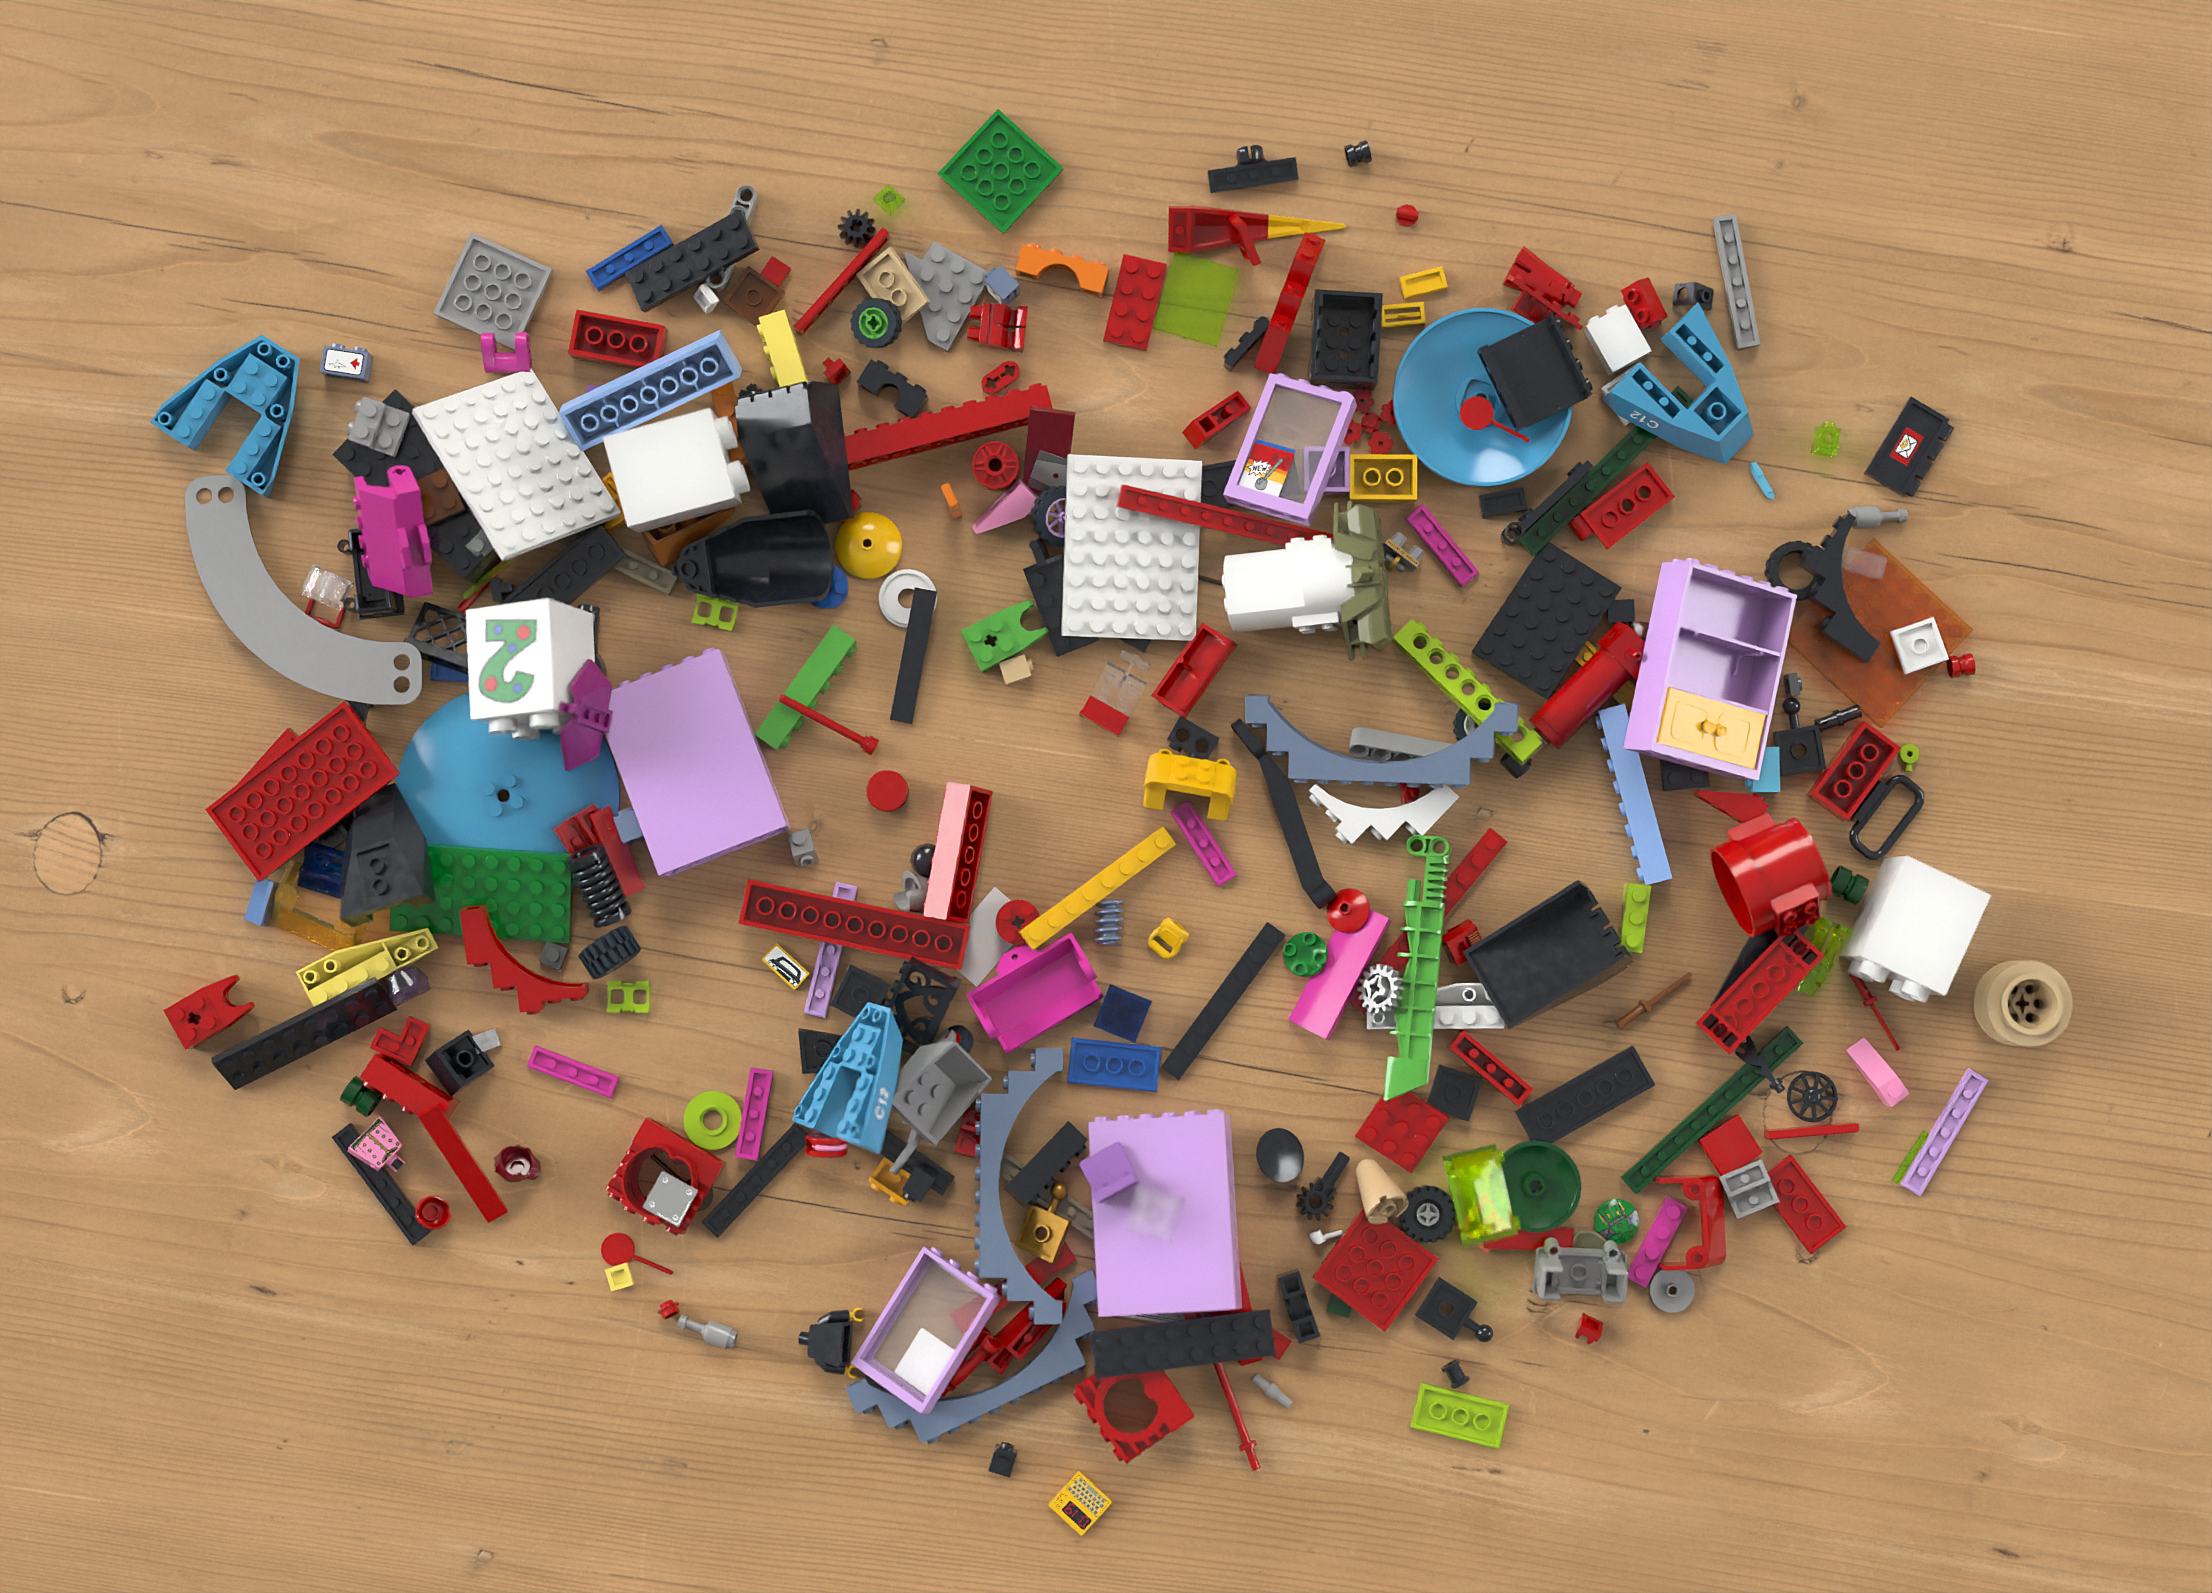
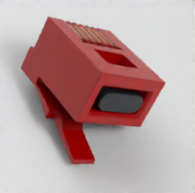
M1469 919L1453 928L1447 929L1448 933L1442 935L1441 945L1449 961L1457 966L1467 961L1463 951L1482 940L1477 926Z

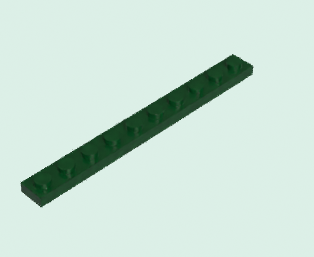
M1679 386L1671 392L1685 408L1693 402ZM1636 426L1545 513L1518 542L1533 557L1658 436Z
M1788 1026L1761 1049L1764 1050L1770 1072L1774 1071L1803 1044ZM1761 1050L1757 1052L1758 1056H1760ZM1745 1063L1621 1175L1620 1178L1634 1194L1637 1195L1763 1081L1765 1077L1755 1074V1070H1762V1067Z

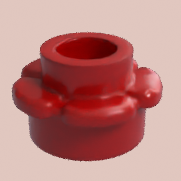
M672 1300L662 1303L658 1314H661L663 1319H669L680 1312L678 1308L679 1303H673Z

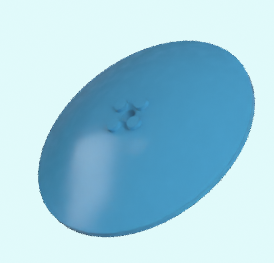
M470 692L444 704L421 725L405 750L399 767L401 774L396 780L397 786L426 837L427 844L569 854L553 830L556 826L591 804H595L598 810L610 806L614 816H619L617 813L620 808L618 771L610 748L603 737L597 758L570 771H565L560 735L553 734V729H540V738L533 740L512 739V734H490L489 724L471 720ZM503 789L508 790L510 793V798L506 802H501L498 798L499 792ZM573 878L572 888L576 886L577 879Z

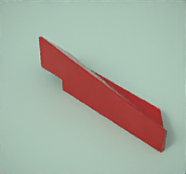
M1057 1277L1044 1291L1054 1300L1062 1301L1063 1314L1066 1311L1064 1289L1067 1288V1284ZM1033 1301L1025 1306L993 1336L1001 1344L1002 1350L996 1355H989L985 1361L1000 1375L1003 1374L1014 1357L1021 1361L1053 1325L1034 1324L1033 1319H1029V1305H1033Z

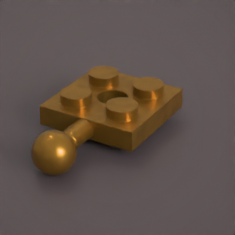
M1062 1182L1053 1184L1051 1187L1052 1199L1048 1209L1037 1204L1029 1205L1014 1246L1052 1264L1056 1263L1072 1223V1221L1056 1214L1060 1201L1068 1196L1069 1190L1066 1184ZM1041 1227H1045L1047 1230V1237L1044 1240L1039 1237Z

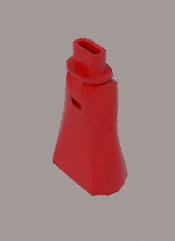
M1525 246L1521 248L1507 276L1511 275L1513 277L1518 274L1528 281L1527 287L1532 290L1534 287L1538 288L1546 294L1543 297L1548 302L1553 299L1560 305L1562 304V306L1567 304L1575 308L1582 295V292L1574 289L1575 285H1572V282L1547 265ZM1506 276L1502 284L1503 286L1521 292L1523 291L1520 287H1518L1510 280H1508Z

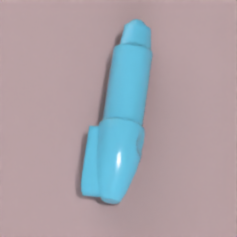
M1756 462L1750 463L1752 476L1766 497L1773 500L1775 495L1762 470Z

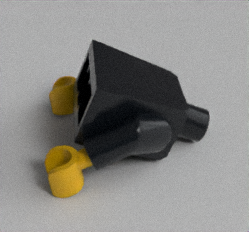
M856 1307L852 1312H849V1310L831 1311L820 1317L816 1324H811L809 1332L802 1331L799 1334V1344L808 1346V1357L813 1358L815 1363L826 1373L840 1375L848 1373V1376L852 1379L858 1377V1374L850 1373L852 1368L857 1367L850 1363L853 1321L849 1320L853 1318L856 1321H862L864 1318H855L854 1316L855 1311L863 1310L862 1308Z

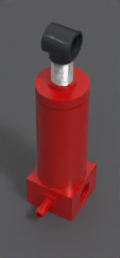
M1620 621L1617 622L1596 643L1600 649L1529 719V722L1535 727L1533 730L1541 737V747L1547 743L1548 745L1552 744L1559 750L1631 677L1638 680L1645 642L1628 625ZM1506 752L1500 759V764L1517 779L1530 768L1532 759L1530 758L1521 766Z

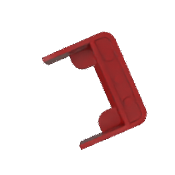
M1712 1174L1655 1177L1653 1181L1658 1183H1682L1684 1196L1693 1201H1700L1702 1245L1693 1246L1688 1249L1685 1261L1659 1262L1657 1267L1664 1271L1696 1270L1722 1264L1726 1259L1724 1194L1720 1178Z

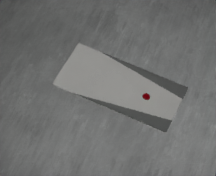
M1040 450L1027 486L1040 491H1048L1052 486H1067V459Z

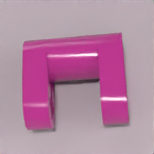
M527 332L515 333L516 353H498L495 333H482L481 349L485 373L530 372V368L532 369V356L529 334Z

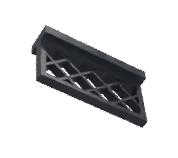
M424 602L409 637H405L403 642L415 646L423 660L469 675L468 653L462 655L456 650V647L468 643L465 631L467 616ZM428 610L438 613L439 618L428 623L425 620ZM450 618L458 619L460 625L447 630L444 621ZM442 622L445 631L432 636L429 627ZM424 629L428 630L429 638L422 641L415 639L418 632ZM463 630L466 638L453 643L450 634ZM448 636L451 642L450 645L443 648L436 645L435 640Z

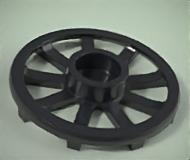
M1809 1071L1799 1074L1788 1087V1106L1792 1113L1803 1121H1822L1833 1113L1837 1105L1838 1094L1834 1082L1822 1073ZM1815 1075L1813 1087H1810L1805 1076ZM1821 1077L1824 1080H1826L1828 1084L1823 1086L1821 1089H1818L1817 1087L1819 1079ZM1799 1079H1802L1806 1089L1801 1090L1795 1087L1794 1084ZM1831 1087L1833 1097L1823 1096L1822 1092ZM1791 1090L1802 1094V1098L1791 1100ZM1822 1100L1833 1101L1829 1110L1821 1103ZM1804 1102L1805 1105L1798 1113L1792 1104ZM1809 1106L1812 1109V1118L1802 1116ZM1816 1106H1819L1825 1114L1817 1117Z

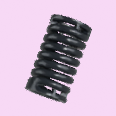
M594 844L585 847L566 858V863L570 871L573 872V878L577 879L576 886L580 887L579 893L583 895L582 900L586 902V909L592 910L589 916L594 919L593 925L596 928L616 923L632 912L629 902L626 901V895L622 893L623 888L619 885V879L616 877L613 865L609 862V855L605 853L606 848L604 844ZM588 852H592V853H590V854H588V855H586V856L580 857V855H583V854L588 853Z

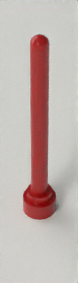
M786 695L779 697L780 703L859 744L863 752L872 755L876 749L879 739L866 735L863 737Z

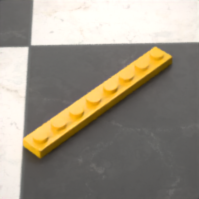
M1164 826L1160 827L1020 930L1019 933L1031 950H1034L1175 846L1176 843Z

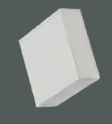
M707 283L700 285L693 296L705 314L712 312L719 302V299Z

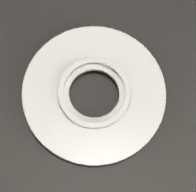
M904 569L891 574L884 581L879 592V604L884 616L890 622L901 627L908 626L911 608L902 607L898 601V595L903 589L910 588L914 590L916 587L936 591L934 584L925 574L912 569ZM936 596V602H935L934 611H935L936 604H937V596Z

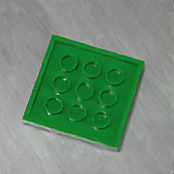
M997 109L938 172V176L1004 235L1062 173L1064 168L1003 112Z

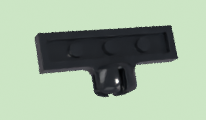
M1260 145L1250 146L1252 159H1249L1248 147H1241L1236 152L1238 161L1236 166L1207 171L1210 193L1299 180L1296 157L1267 161L1263 155V148Z

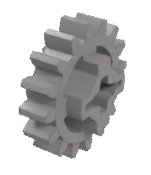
M1377 964V967L1370 966V972H1363L1365 979H1359L1362 987L1357 988V991L1362 992V995L1358 999L1364 1001L1362 1006L1369 1008V1012L1378 1014L1392 1012L1391 1006L1398 1007L1397 999L1403 998L1399 995L1400 991L1404 990L1403 987H1400L1403 979L1397 978L1399 972L1393 970L1391 966Z

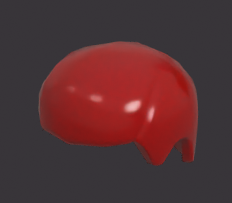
M430 1195L421 1199L415 1209L417 1222L428 1230L440 1229L446 1226L451 1219L449 1204L440 1196Z

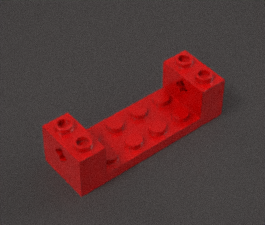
M1798 930L1792 934L1778 937L1696 1024L1730 1055L1825 955Z

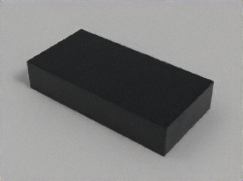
M1523 487L1478 496L1482 519L1527 510Z

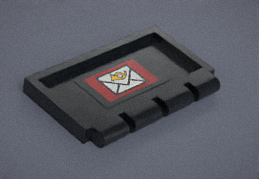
M1911 396L1864 474L1900 496L1907 494L1913 497L1921 484L1920 481L1915 479V476L1921 480L1924 479L1932 466V463L1926 460V458L1935 461L1944 446L1937 440L1946 442L1954 429L1953 426L1948 424L1950 419Z

